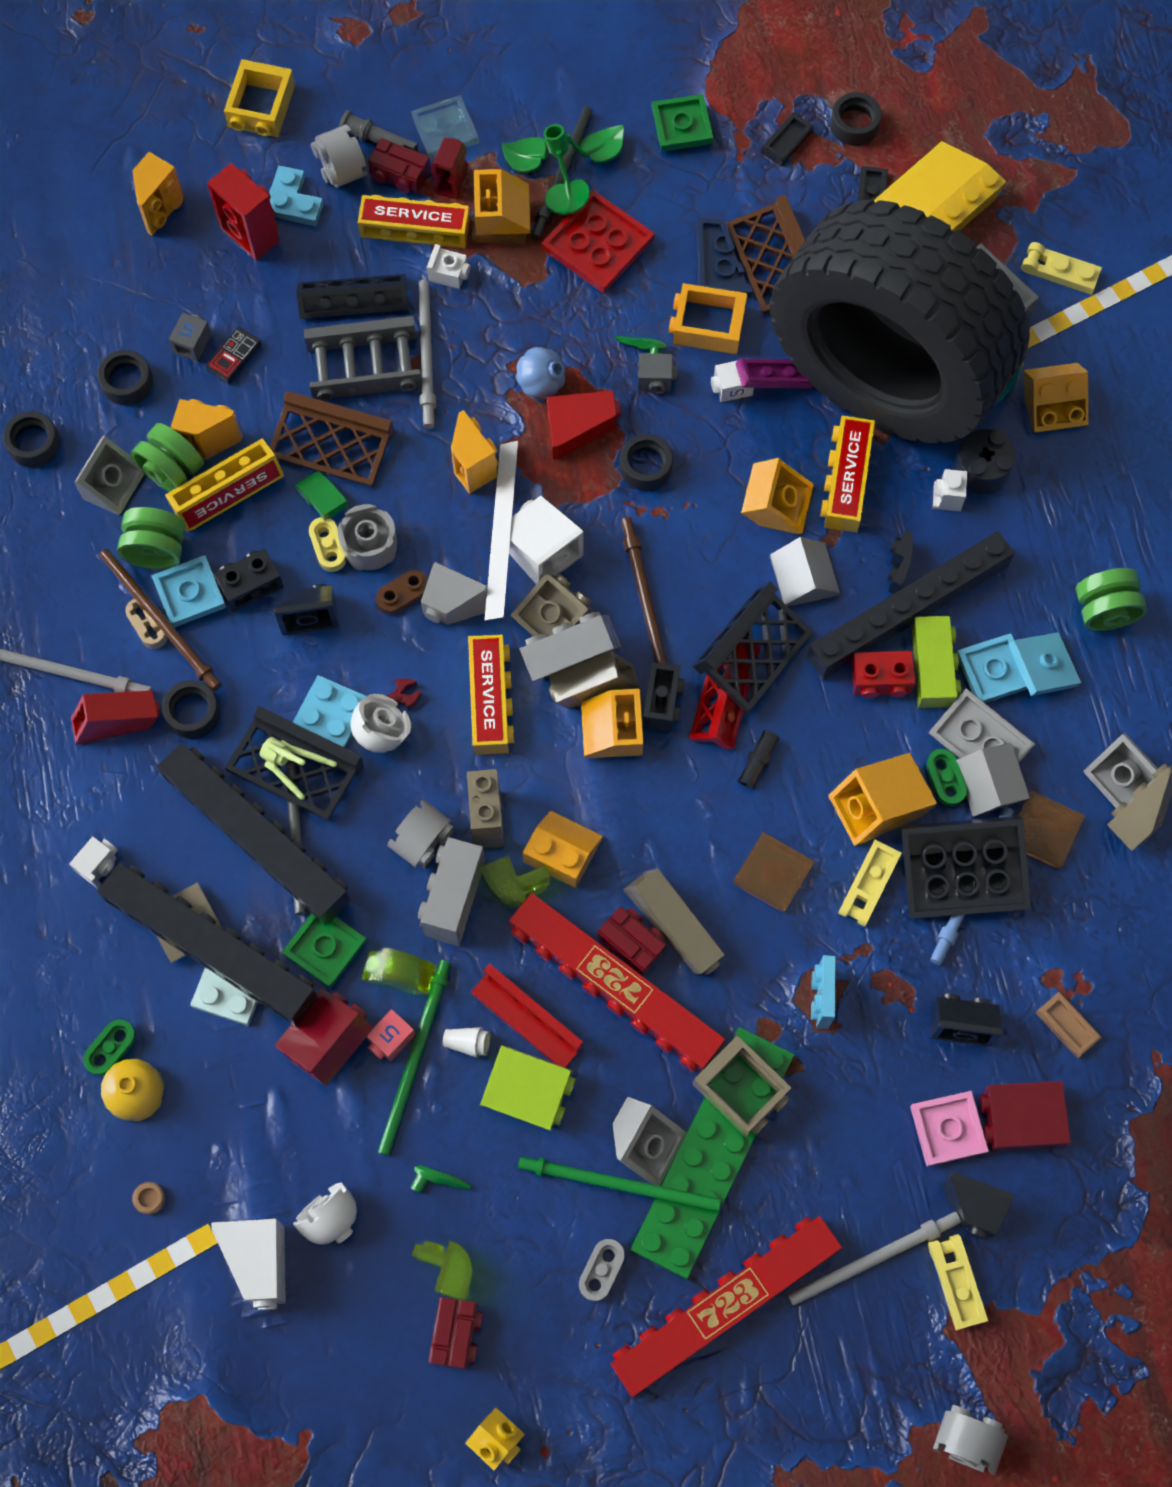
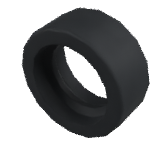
M853 92L841 96L835 102L830 120L832 133L838 140L848 145H864L872 141L878 134L882 117L880 105L873 97L865 93ZM848 110H859L871 118V124L863 128H853L843 123L840 117L842 113Z
M117 350L108 354L101 361L97 370L98 381L105 396L116 404L132 405L142 401L150 393L153 386V375L146 359L138 352L132 350ZM123 366L139 368L141 378L134 386L127 389H118L111 386L109 379L115 370Z
M35 411L22 412L14 416L6 424L3 432L5 447L12 459L21 466L30 468L42 466L56 456L60 447L59 434L51 419L43 413ZM34 427L45 429L48 437L40 448L29 452L21 451L17 448V437L23 431Z
M641 434L625 443L621 451L620 471L623 479L630 486L639 490H653L661 487L668 481L672 473L673 453L670 446L662 438L653 434ZM651 450L662 457L663 466L657 473L644 475L635 472L631 468L630 459L638 451Z
M188 680L173 685L165 694L162 702V713L170 729L178 736L188 739L200 738L210 733L217 725L220 717V705L212 689L205 683ZM197 694L206 699L208 712L201 721L195 724H182L176 719L174 708L182 698Z

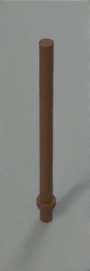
M109 549L101 551L99 554L100 558L195 669L197 678L200 681L204 680L212 691L218 690L222 683L213 674L214 669L200 659Z

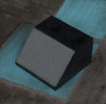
M942 994V997H937L933 1003L930 1039L991 1047L1002 1035L999 1005L991 1004L989 999L973 998L972 1001L960 1000L959 995Z

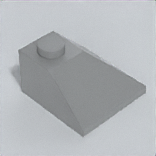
M435 562L421 600L422 611L425 617L432 622L439 623L441 621L447 625L485 614L487 586Z
M627 1097L613 1122L617 1159L650 1184L660 1186L687 1132L652 1105Z

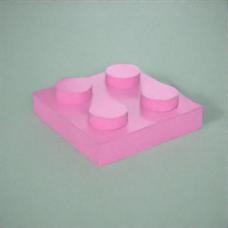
M972 1091L915 1103L910 1106L926 1167L989 1152Z

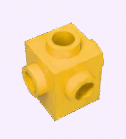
M495 1408L477 1427L465 1444L495 1470L503 1461L509 1464L521 1450L517 1444L525 1434L500 1410Z

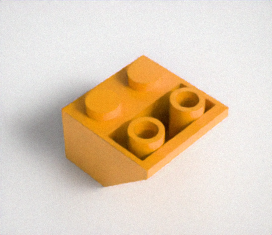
M148 152L132 172L137 204L146 230L152 236L157 229L164 226L167 217L172 211L180 207L184 195L175 167Z
M502 169L474 170L476 235L530 233L529 184Z
M1079 363L1024 370V398L1034 433L1088 425V371Z
M195 399L189 401L179 400L170 428L184 437L198 451L202 459L208 460L241 442L243 436L234 410L224 405H206Z
M463 410L458 414L451 453L454 474L467 492L471 494L497 478L496 466L498 461L495 457L497 449L490 438L485 439L481 434L482 430L474 417L469 418Z
M640 689L609 690L581 702L584 758L642 756L643 732Z

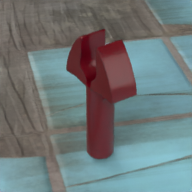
M406 678L395 679L394 681L397 686L395 691L386 696L397 703L405 704L409 711L421 698V690L414 692L412 695L404 694L407 689L417 686V681Z

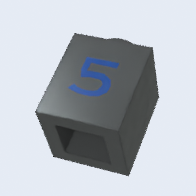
M182 313L168 340L174 354L198 362L212 335L208 322L198 315L190 316Z

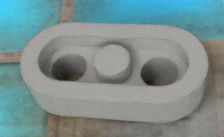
M604 1239L595 1246L579 1280V1289L585 1299L597 1302L603 1300L609 1294L624 1261V1250L619 1242L613 1239ZM605 1251H612L615 1255L614 1260L611 1262L604 1261L603 1253ZM591 1280H598L601 1283V1288L598 1291L590 1290L589 1282Z

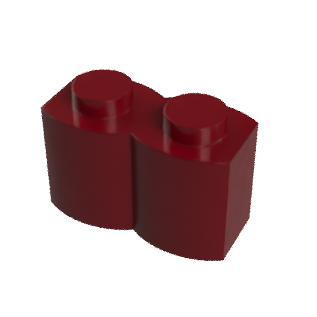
M443 138L431 166V173L434 177V191L439 195L456 199L468 171V163L465 160L467 149L464 143L456 138Z

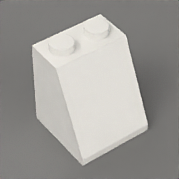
M539 496L534 501H527L520 508V511L512 516L509 554L534 583L537 584L546 572L556 576L557 573H561L583 556V531L542 496Z
M277 1219L213 1222L212 1231L244 1300L251 1303L253 1308H258L261 1311L276 1310L277 1304H284L285 1226Z

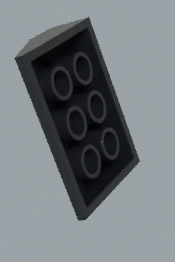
M1021 816L901 826L909 919L1031 909L1024 820Z

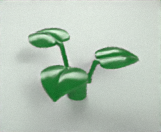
M552 124L544 130L543 135L545 139L529 137L515 142L502 143V150L509 166L520 173H529L537 170L541 166L542 160L548 158V153L558 157L565 184H557L551 187L546 193L545 201L548 208L555 213L563 215L573 214L585 207L590 197V190L584 180L578 179L569 183L563 156L568 152L569 144L583 158L590 156V159L595 163L608 162L615 159L621 153L625 129L623 125L592 133L581 141L579 147L571 138L570 133H565L562 125Z

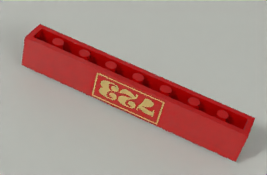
M533 893L529 895L509 920L510 928L512 929L511 934L523 944L526 941L536 947L534 951L538 956L547 962L552 959L560 966L558 970L564 976L571 980L575 977L584 984L582 988L594 998H597L599 995L607 1001L606 1006L617 1016L624 1014L632 1020L630 1024L635 1030L643 1035L649 1033L657 1039L655 1044L664 1052L669 1054L672 1051L681 1058L679 1062L689 1071L694 1072L697 1070L701 1073L724 1045L725 1038Z
M810 1216L806 1217L794 1226L797 1232L789 1238L782 1234L769 1244L772 1250L761 1257L759 1252L745 1260L743 1264L746 1268L735 1275L733 1270L717 1280L720 1286L709 1293L706 1288L691 1299L694 1305L683 1311L679 1307L665 1317L668 1322L666 1325L658 1330L655 1326H652L639 1335L641 1342L632 1349L627 1344L612 1355L615 1361L610 1363V1366L631 1398L837 1253L842 1247L822 1218L818 1216L812 1220Z

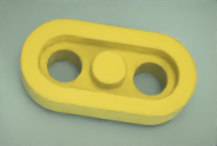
M322 517L315 519L309 526V535L319 565L329 572L338 571L344 567L346 557L340 546L337 526L330 518L325 521ZM322 532L329 533L326 537H320ZM331 556L337 557L333 562L328 561V558Z

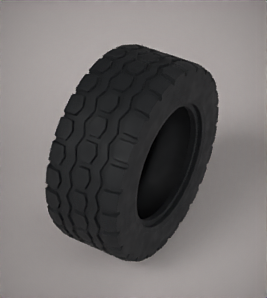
M874 200L846 203L824 216L777 279L770 302L771 322L776 336L779 337L778 341L787 356L792 357L791 362L803 376H807L808 381L821 394L828 395V399L844 411H850V415L855 418L875 420L874 428L891 435L896 433L900 438L912 441L920 440L925 443H939L940 441L944 443L957 440L971 433L985 420L1025 359L1030 340V325L1028 315L1024 312V303L1018 291L1013 290V283L1002 269L996 268L997 263L982 248L977 249L975 247L976 243L958 230H951V225L932 215L926 217L925 213L921 210L906 205L900 208L898 203L878 200L876 203Z

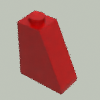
M613 391L547 397V413L553 459H559L616 428V418L621 417L620 402L614 401Z
M153 691L83 694L71 717L75 744H84L151 729L160 714L159 703L154 701Z

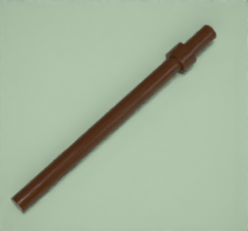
M625 517L621 519L625 536L623 544L625 552L629 553L655 663L667 664L640 554L642 549L640 538L635 534L632 518Z

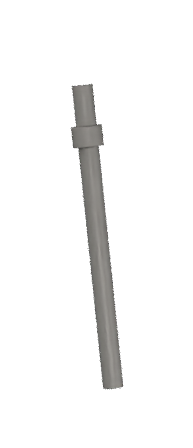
M420 280L419 312L422 373L420 408L423 410V427L431 429L434 428L436 395L433 394L430 287L428 280Z
M0 649V661L114 689V692L152 690V687L132 682L130 678L122 676L115 678Z
M955 1211L935 1222L931 1219L921 1224L920 1229L787 1294L792 1306H795L926 1240L931 1242L941 1237L940 1233L960 1224V1217Z

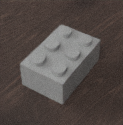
M592 612L580 617V624L574 626L573 623H566L553 628V635L547 637L545 633L526 639L527 645L519 649L532 681L544 679L610 650L613 651L620 648L621 644L609 615H600V612Z
M448 837L446 845H440L436 857V862L439 863L436 874L431 873L427 884V891H430L427 902L422 901L418 912V919H421L420 926L425 937L460 946L484 870L485 858L482 846Z

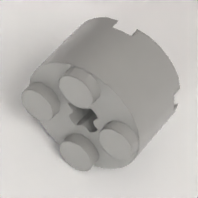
M346 124L316 136L315 142L311 143L315 157H320L324 167L321 168L326 184L331 183L336 188L367 176V171H362V167L366 166L360 145L355 136L349 137L347 131L351 129Z
M371 504L358 505L351 508L345 514L341 523H339L338 538L346 560L354 569L376 570L394 560L398 542L393 519L386 511L384 512Z
M422 799L421 809L416 805L395 831L399 835L396 842L390 839L387 846L415 868L421 866L425 869L435 856L433 854L435 846L438 843L444 845L447 838L452 835V820L425 799Z
M952 1405L951 1411H945L933 1450L941 1454L942 1449H944L945 1452L950 1453L948 1459L984 1472L987 1466L989 1473L996 1475L1008 1435L1004 1433L1003 1424L984 1417L981 1422L974 1419L970 1411Z

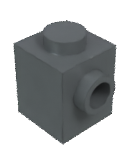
M639 353L638 391H650L655 394L671 392V382L677 381V365L672 364V354Z

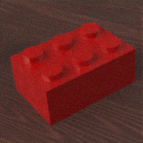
M230 163L207 182L220 229L257 261L280 241L277 231L278 225L274 219L275 211L270 203L271 195L264 186H257L247 171L242 168L239 170L234 164Z

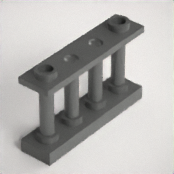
M413 316L304 329L308 352L316 353L318 381L309 382L312 398L330 401L338 397L395 390L412 391L415 388L422 387L420 369H411L408 341L416 339ZM397 342L401 371L384 373L381 344ZM369 345L373 375L357 377L354 347ZM341 348L343 349L346 378L329 380L326 351Z

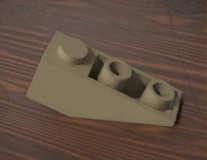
M1164 763L1152 774L1155 780L1151 784L1143 783L1131 794L1135 798L1128 805L1123 802L1111 813L1114 818L1107 825L1131 851L1142 845L1163 824L1172 795V765L1168 766Z

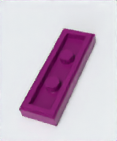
M739 358L735 363L742 388L814 387L808 381V377L803 376L791 362V359Z

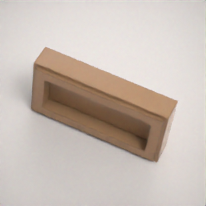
M1060 992L1035 1012L1077 1059L1102 1038Z

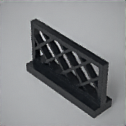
M771 582L754 591L692 666L700 675L706 673L745 713L753 708L813 633L775 594L778 589ZM771 604L779 611V620H769L768 607ZM753 625H762L764 640H753ZM769 625H780L781 640H771ZM787 626H794L801 633V636L797 640H788ZM738 644L746 645L748 659L736 658L735 647ZM753 645H764L766 660L755 659ZM771 645H782L783 658L781 660H773ZM721 664H730L732 679H724L716 671ZM737 664H748L750 679L738 678ZM755 665H766L767 678L765 680H757ZM739 684H750L751 698L748 701L740 695Z
M258 706L253 715L254 720L225 766V770L329 822L355 775L358 776L364 767L362 757ZM257 730L268 734L269 738L274 737L279 741L284 740L295 747L323 756L337 763L336 767H324V764L320 763V769L304 773L303 766L299 764L301 774L289 778L293 783L301 780L304 781L307 793L304 794L305 798L303 800L309 799L310 804L299 799L297 796L289 794L287 786L281 780L273 783L263 781L261 772L270 769L258 764L256 753L260 752L263 745L253 747L252 738ZM296 754V756L303 760L307 759L306 757ZM249 755L253 756L255 768L243 771L235 767L240 758ZM288 760V762H287L285 765L290 764V763H294V762L291 761V760ZM340 770L347 773L342 783L330 786L327 777L328 772ZM323 774L327 787L310 792L306 779ZM283 786L284 791L281 790V789H279V788H277V787ZM337 790L335 796L333 797L332 791ZM329 793L331 802L326 811L314 806L312 797Z

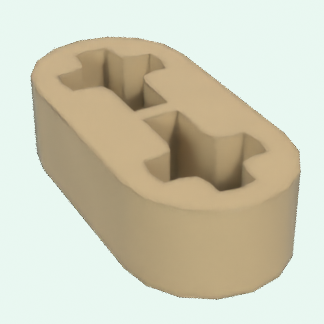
M136 599L128 602L125 611L143 644L150 649L161 648L166 643L167 636ZM139 607L146 616V619L143 621L135 611ZM152 626L158 636L154 640L146 629Z

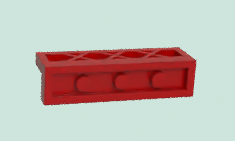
M738 644L735 647L736 658L748 659L746 645ZM753 645L754 657L757 660L760 645ZM721 664L716 671L719 672L725 667L722 677L724 679H732L730 664ZM737 664L738 678L750 679L748 664ZM707 674L689 739L693 742L712 741L724 750L734 749L743 710ZM739 684L740 695L746 700L750 684ZM718 693L717 701L709 707L710 699ZM708 720H711L709 732L701 733L703 725Z
M489 963L484 969L485 976L473 988L471 994L552 1063L567 1068L583 1049V1041Z

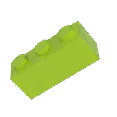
M950 616L915 617L911 631L918 708L951 707L957 697L961 695L960 680L955 679V670H958L959 664L958 654L953 653L952 643L956 642L955 626H951Z

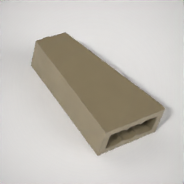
M658 868L645 871L623 889L650 923L665 936L668 944L694 974H702L704 972L708 975L720 965L718 960L724 956V953Z

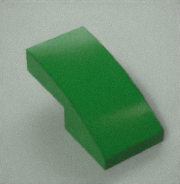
M319 471L294 485L310 507L313 506L324 521L348 507L347 500Z

